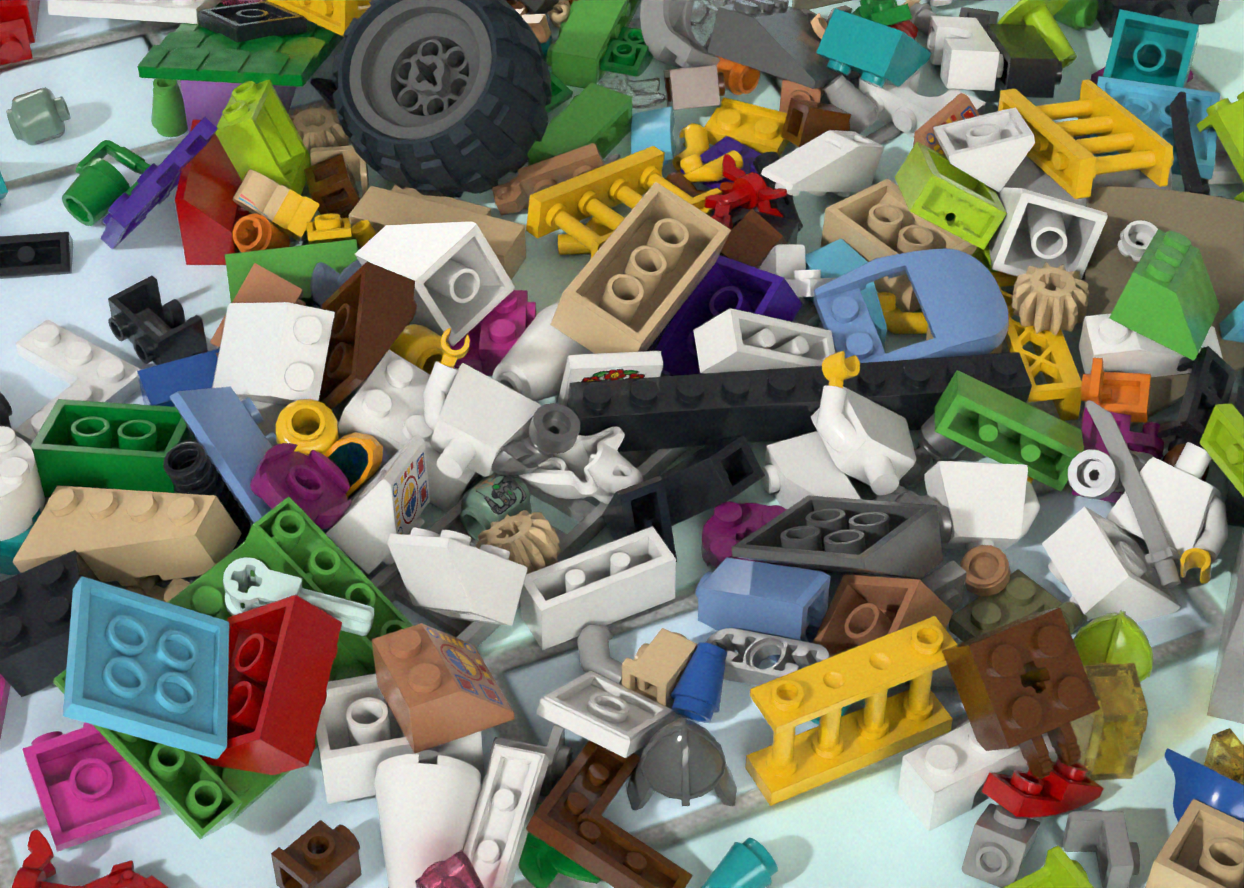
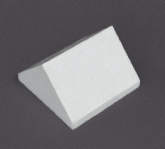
M1016 107L933 127L934 134L950 164L999 193L1035 144L1034 134Z

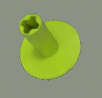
M1019 0L997 23L1033 25L1050 49L1053 50L1059 61H1061L1062 69L1069 66L1077 58L1075 51L1053 17L1069 0Z

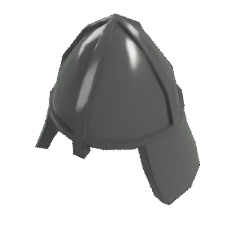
M679 717L676 721L657 730L645 746L637 767L630 775L627 795L632 810H638L646 805L654 791L668 798L681 800L682 806H690V799L702 797L714 789L724 805L735 806L737 787L733 775L726 764L721 744L716 741L715 737L706 728L693 721L686 720L685 717Z

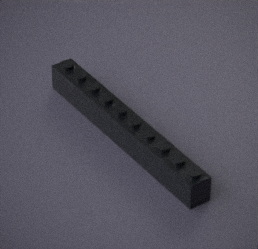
M1019 352L860 363L858 375L843 381L845 388L904 417L909 431L921 430V426L935 413L937 402L957 370L1027 403L1032 388ZM822 366L575 382L569 385L567 407L579 418L580 432L578 435L589 436L610 427H619L625 436L618 448V452L705 446L713 440L744 435L748 443L787 440L817 431L811 416L820 407L823 386L829 385V381L823 374Z

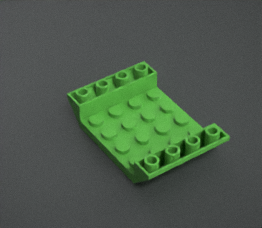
M287 497L251 526L243 544L167 602L227 621L228 617L232 615L227 611L225 604L224 572L233 561L248 557L263 562L269 570L302 578V588L371 606L374 608V619L372 627L366 636L340 630L337 643L338 652L333 661L328 682L375 674L372 639L414 626L290 497ZM251 570V576L255 577L254 571ZM241 603V607L243 609L245 608V604ZM66 670L55 677L53 681L63 694L65 693ZM93 725L200 840L230 824L290 772L268 775L207 765L196 753ZM315 736V749H317L318 746H317V740H316V736Z

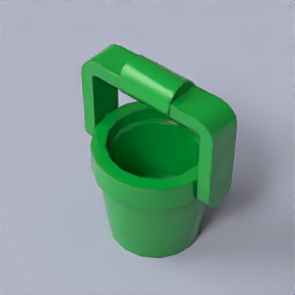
M110 140L100 142L77 165L76 173L79 176L62 195L64 207L80 223L86 226L94 225L109 213L108 209L124 192L131 196V191L138 184L136 181L130 187L125 177L113 165L103 160V158L109 154L117 162L141 175L151 166L145 162L144 158Z

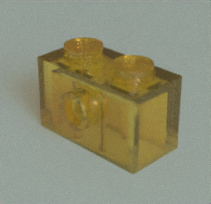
M1135 663L1085 665L1084 669L1100 709L1070 722L1081 751L1082 758L1078 760V763L1088 769L1086 776L1093 781L1132 779L1149 714Z

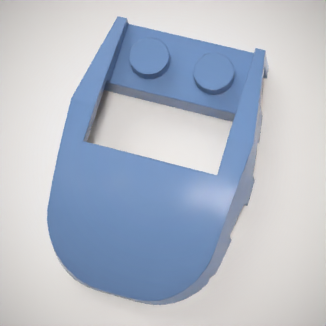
M929 249L876 258L814 289V304L824 329L831 330L835 353L844 351L845 358L855 355L860 363L985 355L991 353L1003 342L1008 331V308L995 278L976 258L955 249ZM907 273L933 339L885 353L861 290L866 289V284L888 276V279Z

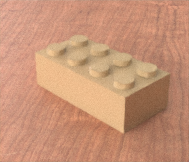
M655 182L564 290L550 325L594 354L647 351L716 263L731 230Z

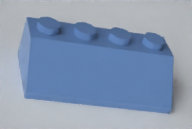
M231 386L177 391L169 396L195 440L203 446L212 464L215 465L218 473H220L223 481L250 522L254 524L272 509L265 501L254 494L250 483L265 453L271 447L278 445L273 432L264 436L258 427V424L264 420L251 399L247 397L240 401ZM329 528L321 530L326 534Z

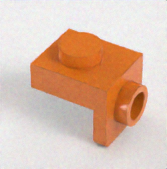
M1093 358L1091 374H1083L1081 400L1086 402L1088 400L1093 401L1109 412L1131 415V422H1148L1151 374L1104 372L1103 358Z

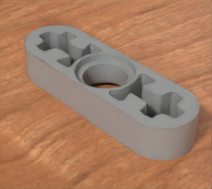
M736 628L719 630L705 642L727 651L724 671L725 680L759 686L831 657L827 649L819 644ZM771 655H781L778 662L766 669L758 668L765 658Z

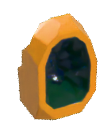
M357 432L345 435L336 441L324 454V456L340 468L348 479L350 489L346 493L347 499L352 497L377 472L382 463L383 446L372 435Z

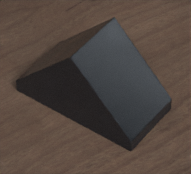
M659 475L617 491L602 514L614 541L653 526L677 562L664 479Z

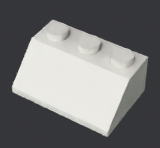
M376 673L330 681L327 685V698L321 710L316 731L327 804L375 796L374 779L378 765L388 758L404 754H414L377 685ZM481 731L415 753L420 754L419 763L437 765L438 755L448 756L469 763L479 770L481 776L485 775Z

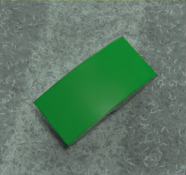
M860 0L861 6L852 13L885 26H892L912 19L908 4L898 6L896 0Z
M623 26L617 40L611 39L600 64V70L636 77L642 75L654 57L648 50L649 46L645 44L642 30Z

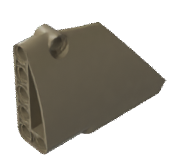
M1104 186L1093 189L1091 196L1086 197V207L1106 212L1108 217L1084 272L1083 281L1088 283L1089 290L1086 316L1112 313L1138 262L1120 253L1118 249V241L1121 240L1120 233L1131 222L1138 220L1150 222L1163 232L1174 231L1184 235L1191 241L1192 246L1200 250L1220 305L1211 326L1215 328L1223 360L1236 372L1243 370L1244 343L1222 339L1219 323L1244 301V202L1166 189ZM1191 373L1151 377L1148 418L1183 399ZM1131 422L1130 428L1136 426L1141 422Z

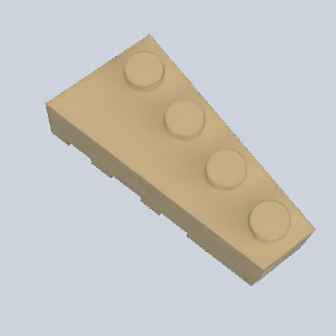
M57 486L12 562L22 573L76 550L101 582L118 581L121 586L139 584L140 580L152 575H159L163 581L203 575L233 551L242 533L217 496Z

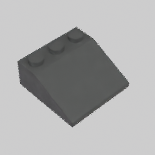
M735 0L734 4L719 6L707 53L812 89L826 86L837 76L841 75L828 69L826 66L829 61L816 53L821 42L820 37L814 32L810 23L811 20L801 10L788 6L789 0H751L750 2ZM851 70L849 76H843L846 80L858 78L859 73Z
M810 495L731 547L733 557L789 567L809 568L810 570L822 571L826 574L840 571L860 576L876 577L881 575L922 580L927 573L943 562L937 505Z

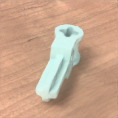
M244 557L237 559L229 564L224 572L225 604L227 611L232 616L297 595L341 621V631L366 636L372 627L374 608L371 606L302 588V578L269 570L263 562L255 558ZM251 570L254 571L255 577L251 576ZM241 603L245 604L244 609L241 607Z

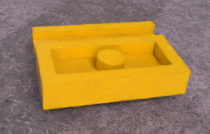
M725 97L721 101L720 108H716L704 126L708 133L709 144L715 145L728 136L761 154L776 152L780 158L789 143L788 140L781 137L787 113Z

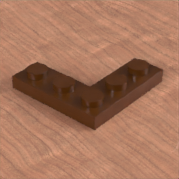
M589 740L534 813L526 830L614 888H686L693 876L691 873L602 816L636 768L641 757L633 753L624 758Z

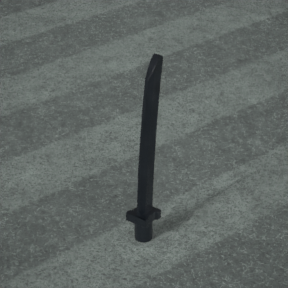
M1181 91L1170 104V115L1184 192L1209 195V185H1202L1190 132L1186 93Z

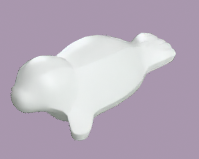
M617 426L607 428L594 435H578L575 444L570 450L564 453L553 454L550 459L538 464L540 468L531 473L518 475L530 485L551 496L564 499H579L592 496L607 505L617 491L643 482L642 473L618 452L625 434Z

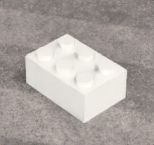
M388 350L345 407L338 423V437L341 439L343 436L354 432L374 436L383 446V459L378 468L379 470L416 434L420 435L425 443L430 492L429 502L448 512L462 500L463 495L469 490L479 474L466 468L461 477L455 479L447 477L438 469L436 463L441 453L434 450L430 445L434 430L425 423L423 393L430 374ZM351 446L346 450L358 459L364 460L362 452L358 448Z

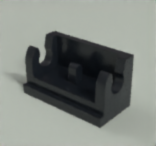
M1209 346L1201 348L1194 361L1187 357L1179 360L1177 371H1186L1190 368L1192 370L1177 420L1162 424L1157 433L1158 438L1176 435L1175 440L1169 443L1168 451L1176 445L1186 444L1187 442L1204 449L1199 442L1215 405L1229 403L1237 372Z

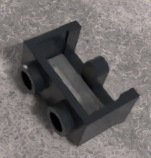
M153 275L108 298L111 312L108 323L112 333L121 342L128 339L133 344L137 356L144 364L153 362L156 365L189 357L195 353L208 352L202 318L199 315H195L185 321L183 307L177 299H173L162 306L158 282Z

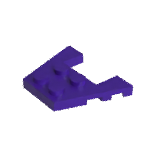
M204 117L159 166L155 163L149 166L138 178V184L131 191L132 195L129 196L124 192L108 209L109 214L102 221L106 228L100 239L112 250L117 247L145 220L146 215L157 204L160 205L169 197L170 192L178 185L181 170L211 141L218 128Z

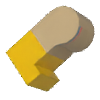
M248 170L233 197V201L252 214L263 215L280 231L285 232L299 242L307 229L306 222H311L320 205L284 185L280 186L254 170Z

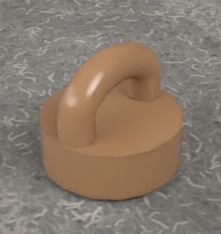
M992 545L974 547L965 553L960 561V566L967 572L964 586L970 593L978 596L998 594L1010 581L1011 570L1008 559L999 548Z

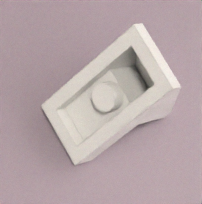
M778 244L774 246L759 268L784 277L797 297H814V289L836 279L821 278V270H806L805 246L802 244Z

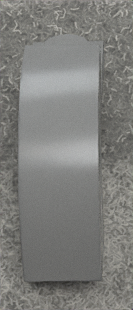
M641 0L640 22L645 44L649 46L648 50L658 61L676 68L717 65L720 61L715 55L707 53L708 50L697 42L693 35L691 13L695 0Z

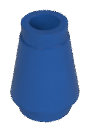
M698 643L696 652L693 653L670 695L674 699L672 710L676 714L694 721L710 723L713 713L720 711L725 659L727 656L726 650L713 644Z

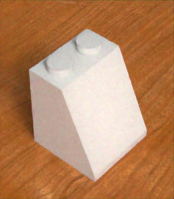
M1003 187L997 196L1007 215L989 241L992 269L1018 277V275L1026 274L1028 266H1035L1041 269L1045 262H1047L1051 267L1056 268L1064 264L1067 272L1079 271L1080 278L1082 279L1107 220V213L1023 188Z
M474 222L386 225L355 253L361 265L368 261L414 280V301L417 303V310L410 324L425 326L441 337L445 330L451 328V333L447 340L451 346L457 344L515 289L514 284L480 228Z
M289 302L229 303L212 388L231 386L238 398L246 399L249 397L253 401L284 406L299 399L319 401L335 312Z

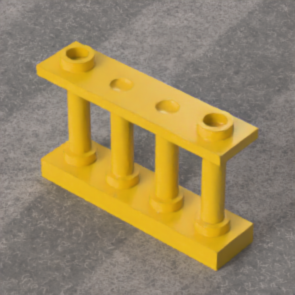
M1090 79L1082 80L1079 100L1035 106L1016 89L1000 90L998 111L1016 107L1034 134L1035 144L1026 156L1074 199L1091 196L1092 182L1096 175L1139 169L1159 187L1167 186L1169 171L1174 161L1173 146ZM1074 117H1077V118H1078V120H1070V121H1063V122H1054V121H1053V120L1067 119V118H1074ZM1093 134H1097V135L1099 136V137H1091V138H1084V139H1077V140H1075V139L1073 138V137L1085 136V135H1093ZM1115 151L1119 153L1117 155H1109L1102 157H1095L1093 155Z
M651 146L531 194L526 231L534 237L540 238L562 229L590 249L592 258L625 219L611 208L624 203L633 209L643 197L642 195L646 194L655 182L708 216L711 215L714 209L704 207L705 197L715 194L722 195V191L714 188L698 196H690L662 177L665 153L655 146ZM593 216L612 229L613 232L600 236L580 221Z
M936 616L750 689L751 699L774 733L772 745L746 755L745 769L770 806L951 731L953 718L932 692L931 683L933 671L947 665L942 651L957 645V643ZM910 680L908 690L887 698L889 688ZM865 698L864 708L841 716L842 707ZM820 717L819 726L795 735L796 726Z

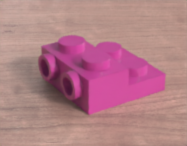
M513 290L467 333L470 339L469 350L463 358L457 360H482L483 374L493 376L495 368L536 317V302H528V290ZM467 334L454 346L450 345L451 349H461L464 346Z
M84 723L83 728L66 734H62L60 731L43 734L35 738L31 742V746L22 749L57 852L161 815V808L155 791L92 724Z

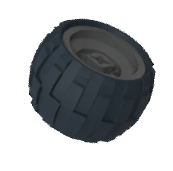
M505 0L369 1L371 6L359 19L353 18L344 32L345 43L341 53L335 54L332 70L333 82L337 88L333 93L335 108L339 122L345 134L350 138L355 152L384 179L401 189L405 187L416 189L422 195L461 198L464 191L481 194L491 190L492 187L498 186V180L510 171L516 174L518 169L522 168L530 160L527 154L535 141H542L549 118L545 106L552 103L549 68L542 59L544 54L541 43L529 24ZM465 87L463 93L458 96L460 89ZM444 106L442 112L435 114L439 107Z

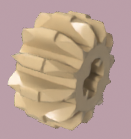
M309 104L308 109H294L293 115L289 116L309 154L311 148L349 146V137L345 134L339 122L336 109L328 110L326 104L319 108H313Z
M1045 262L1041 269L1035 266H1028L1026 274L1018 275L1017 281L1014 284L1012 298L1013 314L1020 318L1021 326H1035L1036 334L1042 330H1049L1056 336L1059 329L1072 332L1075 325L1082 323L1084 316L1087 314L1089 299L1088 283L1081 280L1079 271L1067 272L1064 264L1056 268L1051 267Z
M523 510L515 516L507 514L505 519L499 522H491V528L482 531L478 535L479 541L474 546L480 549L481 545L485 544L509 551L510 561L528 567L526 574L558 563L557 557L562 552L555 528L551 527L542 512L530 514L527 510Z

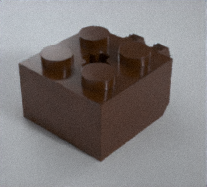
M1060 607L1027 615L942 651L977 742L985 751L1010 749L1019 745L1023 757L1027 761L1029 771L1036 777H1039V779L1049 776L1050 772L1053 771L1049 751L1042 736L1046 732L1061 763L1069 767L1078 763V760L1082 758L1080 746L1077 744V738L1070 722L1095 712L1100 707Z

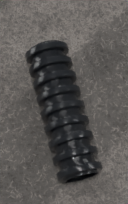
M188 441L174 446L164 458L163 468L166 474L170 477L179 493L217 496L242 533L234 549L238 548L245 542L251 529V524L233 494L229 491L220 473H218L215 465L212 464L210 457L206 454L203 446L197 442Z

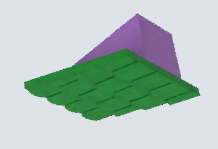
M219 3L215 8L231 6L233 4ZM307 20V32L284 36L273 35L237 43L221 33H215L200 26L199 23H181L175 32L169 33L160 45H154L137 68L139 78L180 80L188 131L190 133L193 119L202 120L206 117L212 124L217 126L222 116V111L230 100L232 91L237 86L249 81L258 84L270 79L287 113H289L296 88L303 87L344 37Z

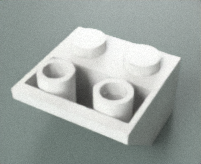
M413 527L410 535L389 534L387 544L413 606L451 619L507 626L513 625L528 567L510 561L509 551L482 544L480 549L470 546L472 539L470 536L450 530H442L440 535L433 531Z

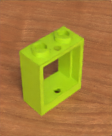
M270 79L258 84L249 81L237 86L232 91L226 108L222 111L215 134L240 179L243 181L248 170H254L280 186L284 185L301 195L307 181L304 169L311 167L310 154Z
M919 142L915 143L895 176V180L910 212L982 250L985 249L1007 215L994 189L950 164L946 156ZM954 213L955 217L953 220L948 221L945 218L946 215Z

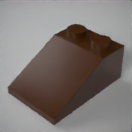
M367 261L322 304L321 309L335 312L319 395V401L323 402L331 410L364 382L404 328L412 322L417 310V303L414 301V280Z

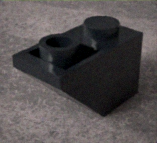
M744 435L713 440L660 475L665 483L671 526L733 499L765 476Z

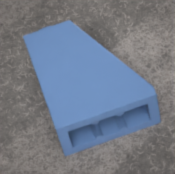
M726 557L713 572L708 571L698 583L696 588L698 621L717 631L725 628H736L813 643L827 612L830 575L822 571ZM771 655L767 658L778 662L781 655Z

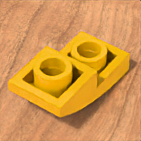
M322 214L314 218L315 221L306 222L309 245L352 240L349 218H340L339 214Z

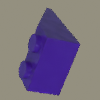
M719 255L716 263L677 311L655 351H661L663 360L661 372L670 376L704 374L700 373L693 330L730 308L792 322L803 304L784 277Z

